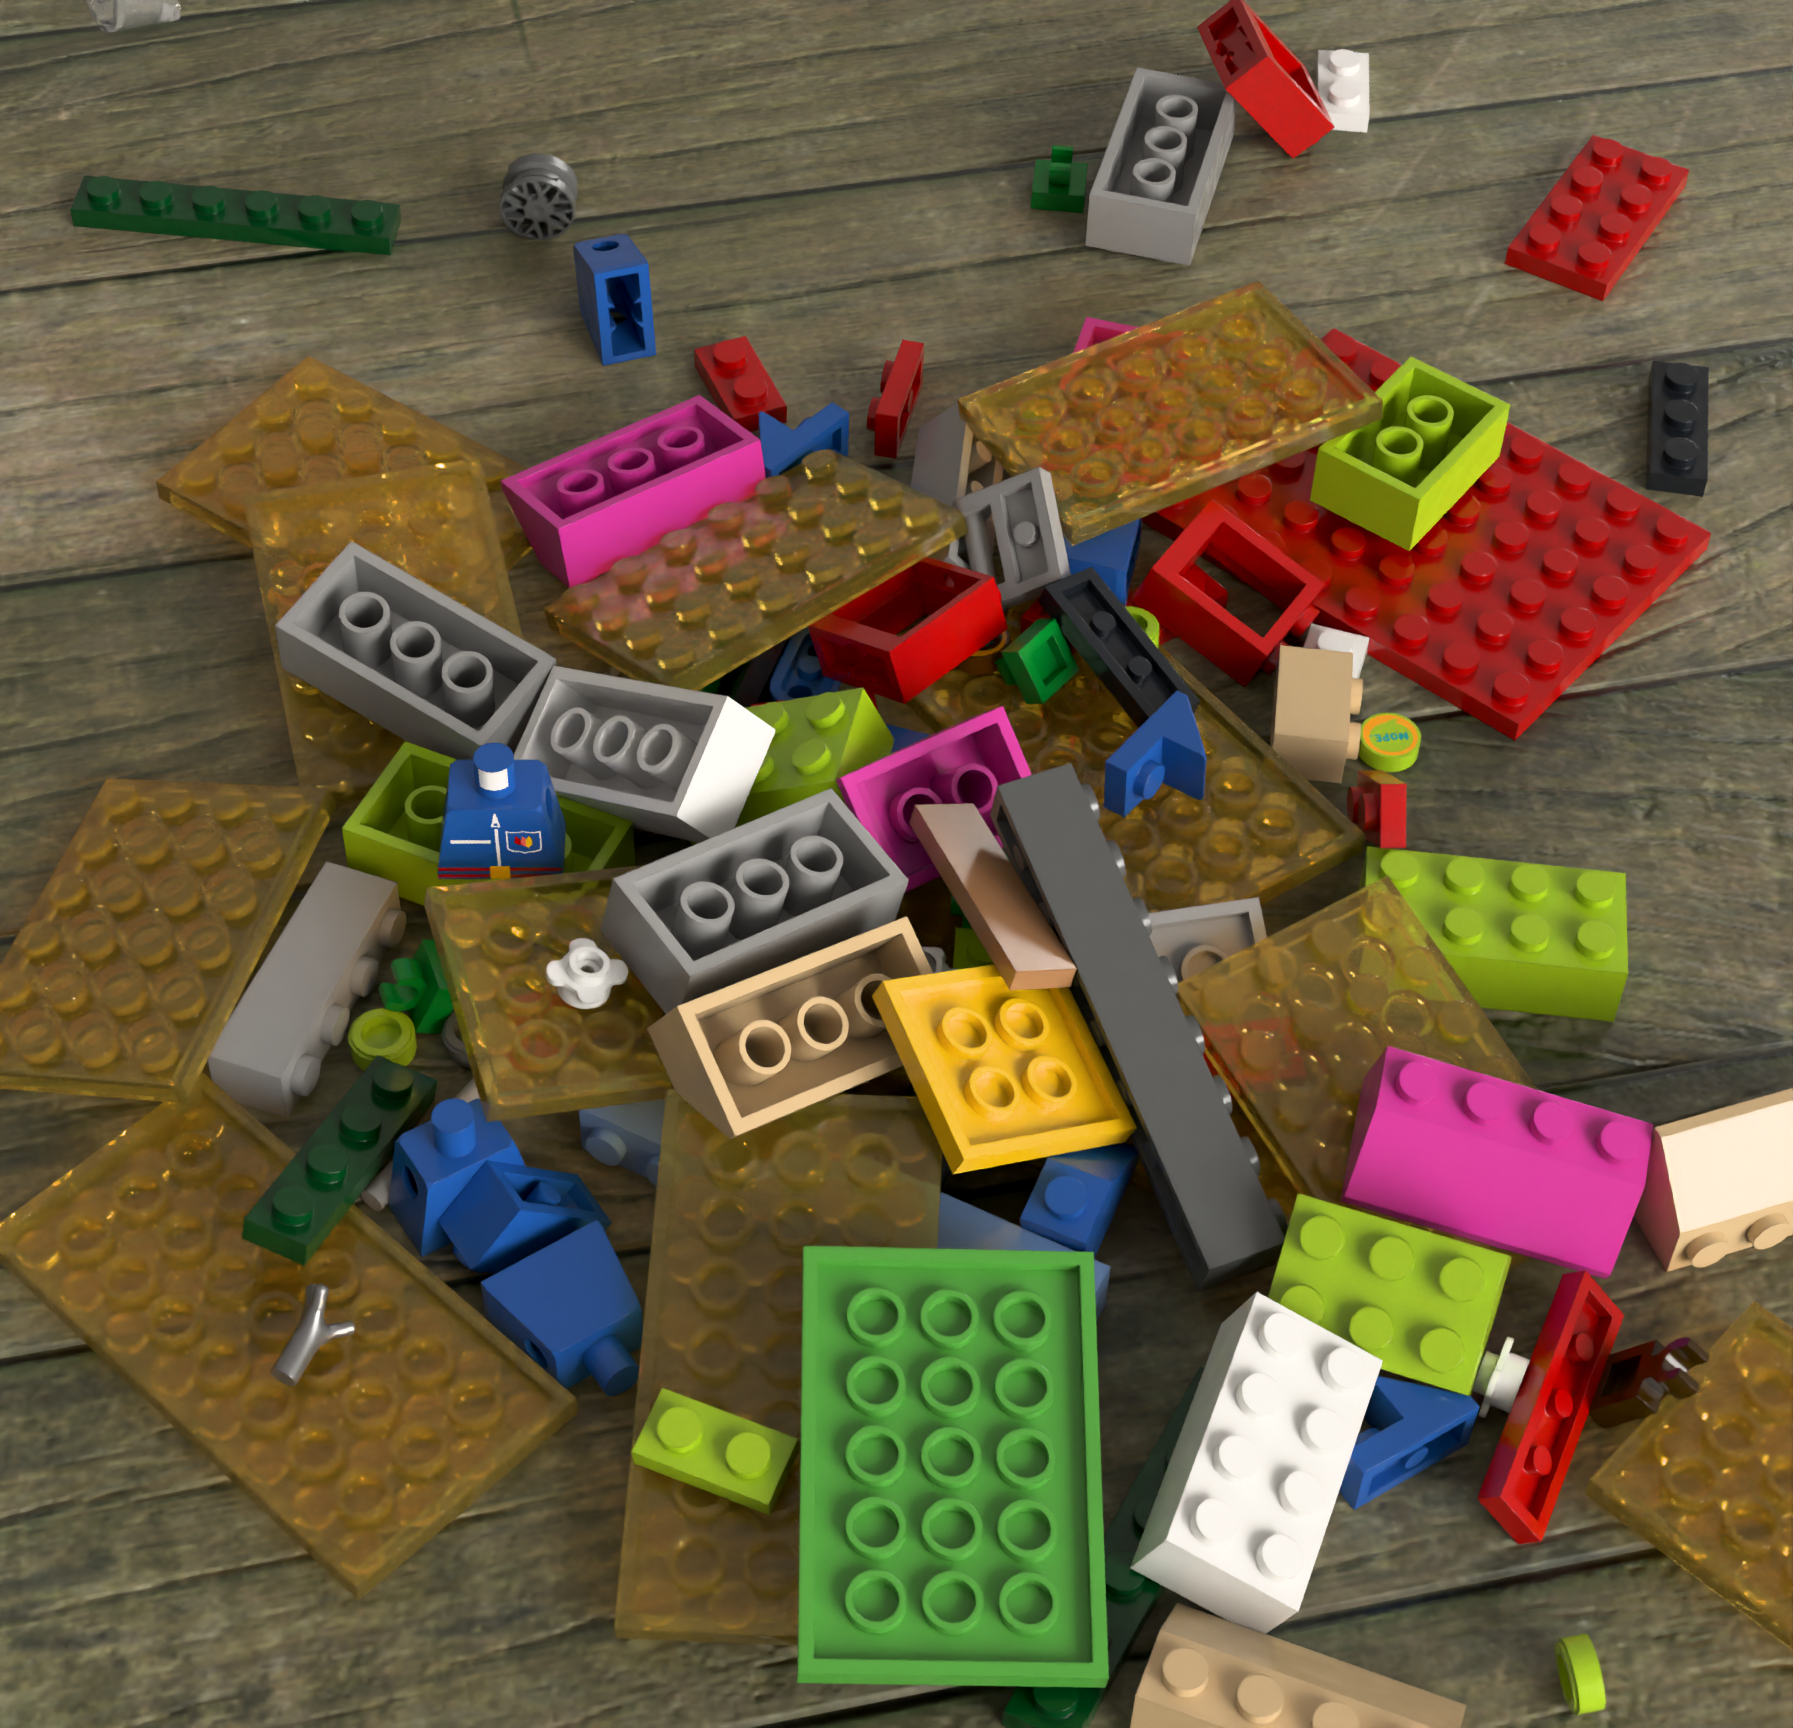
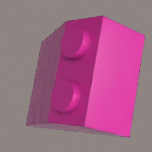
M1001 706L916 741L839 777L836 781L849 810L908 878L909 881L905 890L907 892L941 876L909 824L915 805L973 803L1002 848L1004 846L990 816L996 788L998 785L1030 776L1032 773L1004 707Z

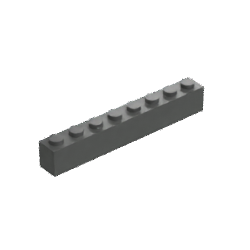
M1072 763L998 785L990 814L1012 866L1077 968L1069 989L1137 1127L1130 1136L1197 1291L1199 1292L1273 1266L1281 1254L1288 1229L1284 1212L1276 1199H1267L1257 1177L1260 1174V1164L1256 1150L1247 1136L1239 1137L1229 1115L1232 1113V1101L1228 1088L1219 1075H1211L1202 1055L1205 1052V1042L1201 1028L1194 1016L1184 1015L1175 995L1178 993V982L1174 968L1166 956L1158 957L1149 937L1152 933V926L1147 908L1139 897L1132 899L1123 879L1126 869L1122 853L1114 840L1106 841L1098 823L1100 819L1099 805L1092 787L1088 783H1080Z

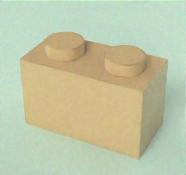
M1280 645L1273 690L1268 776L1332 783L1342 782L1346 759L1357 760L1361 735V723L1350 722V714L1359 715L1363 692V679L1352 678L1353 653Z

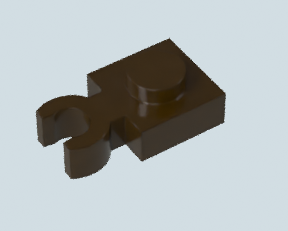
M1688 1337L1676 1339L1666 1347L1658 1340H1654L1610 1354L1588 1414L1605 1429L1657 1414L1667 1395L1681 1400L1698 1392L1700 1385L1687 1372L1694 1366L1707 1363L1710 1355Z

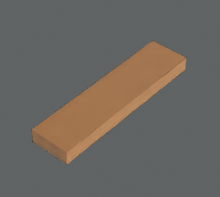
M973 803L915 805L909 824L1009 990L1071 987L1077 970L1075 964Z

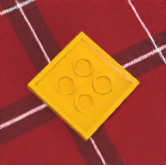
M993 964L885 980L881 982L872 995L952 1174L1123 1143L1137 1129L1069 987L1009 990Z

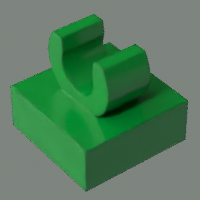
M1052 145L1051 160L1036 159L1031 209L1083 213L1088 163L1072 162L1073 147Z
M1055 618L1037 619L1001 652L1004 658L994 662L1004 684H1017L1026 704H1044L1080 670Z
M423 939L413 959L399 958L392 961L390 966L396 984L381 983L378 989L385 1009L394 1012L408 1010L411 1021L414 1024L415 1033L440 1034L446 1019L450 1016L463 992V987L447 941Z

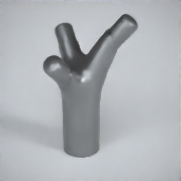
M309 1284L306 1287V1304L301 1319L271 1369V1374L274 1378L288 1386H296L312 1357L322 1345L334 1338L353 1335L355 1332V1325L352 1321L325 1323L324 1311L329 1288L326 1285Z

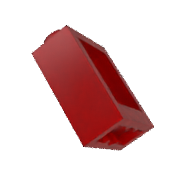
M1230 0L1197 26L1224 88L1292 159L1317 143L1325 134L1335 128L1305 65L1244 0Z
M1211 498L1153 565L1131 602L1153 614L1160 624L1243 687H1246L1260 669L1269 676L1276 669L1280 645L1290 646L1284 642L1289 633L1299 640L1320 613L1311 604L1326 584ZM1204 551L1284 611L1263 638L1183 578Z
M913 552L908 553L807 624L823 676L857 688L863 687L865 691L906 704L1008 629L1001 605V593L993 576ZM922 615H930L903 636H896L897 633Z

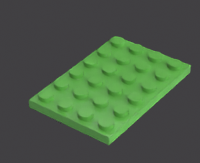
M803 1246L797 1683L1106 1688L1109 1679L1094 1252Z

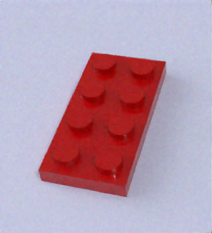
M1593 134L1508 246L1505 264L1597 300L1604 301L1685 188L1689 169L1673 164L1665 158L1651 156L1626 147L1616 140L1605 139Z

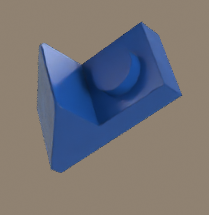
M831 402L814 416L804 419L795 430L790 429L767 413L759 412V439L761 441L769 499L762 502L763 508L769 512L774 511L848 456L849 412Z
M1177 690L1105 761V808L1125 818L1143 798L1146 800L1152 798L1162 783L1197 800L1203 799L1206 754L1188 695Z
M1378 1376L1364 1415L1365 1421L1371 1428L1357 1436L1339 1489L1340 1494L1352 1509L1355 1510L1466 1446L1471 1437L1479 1405L1471 1396Z

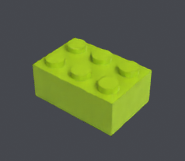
M1411 356L1318 448L1310 501L1410 551L1500 456L1510 404Z
M863 687L839 692H827L816 696L781 702H769L745 708L776 731L735 828L831 788L847 806L836 779L891 754L895 740ZM689 840L692 846L699 843Z
M1298 1193L1268 1298L1383 1360L1380 1368L1382 1370L1469 1396L1474 1393L1473 1388L1476 1376L1484 1358L1512 1257Z

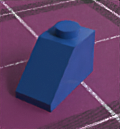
M1118 1143L1049 1156L1020 1217L1021 1227L1076 1252H1094L1095 1259L1139 1160L1135 1147L1126 1143Z
M487 1160L438 1219V1222L454 1244L453 1252L456 1258L465 1267L477 1273H498L595 1220L599 1221L604 1231L612 1223L578 1174Z

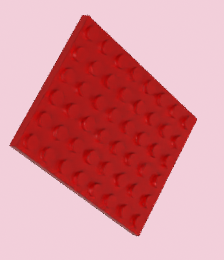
M1333 328L1149 484L1146 496L1143 498L1142 522L1175 541L1212 498L1326 584L1311 604L1320 611L1313 623L1369 637L1367 649L1369 656L1515 741L1707 550L1711 532L1508 422L1500 456L1410 551L1310 501L1318 448L1402 366V364ZM1205 551L1202 553V558L1242 580Z

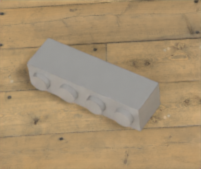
M970 395L919 427L900 559L913 552L970 569L963 527L955 522L952 504L963 496L1002 481L1008 429ZM991 514L990 518L986 520L993 556L996 532Z
M325 862L206 1055L215 1096L288 1119L300 1097L308 1096L313 1091L319 1078L321 1062L331 1045L337 1046L341 1043L348 1029L350 1012L359 997L368 996L373 989L378 975V965L388 948H396L403 937L406 927V913L401 911L397 882L331 862Z

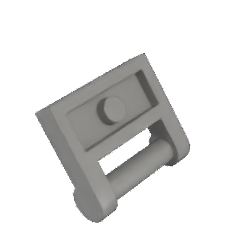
M1037 467L963 496L953 502L955 522L963 527L970 569L994 577L1001 593V605L1004 614L1011 607L1040 597L1045 586L1071 576L1050 472ZM991 514L993 516L1005 582L1000 584L997 581L986 520L990 518Z

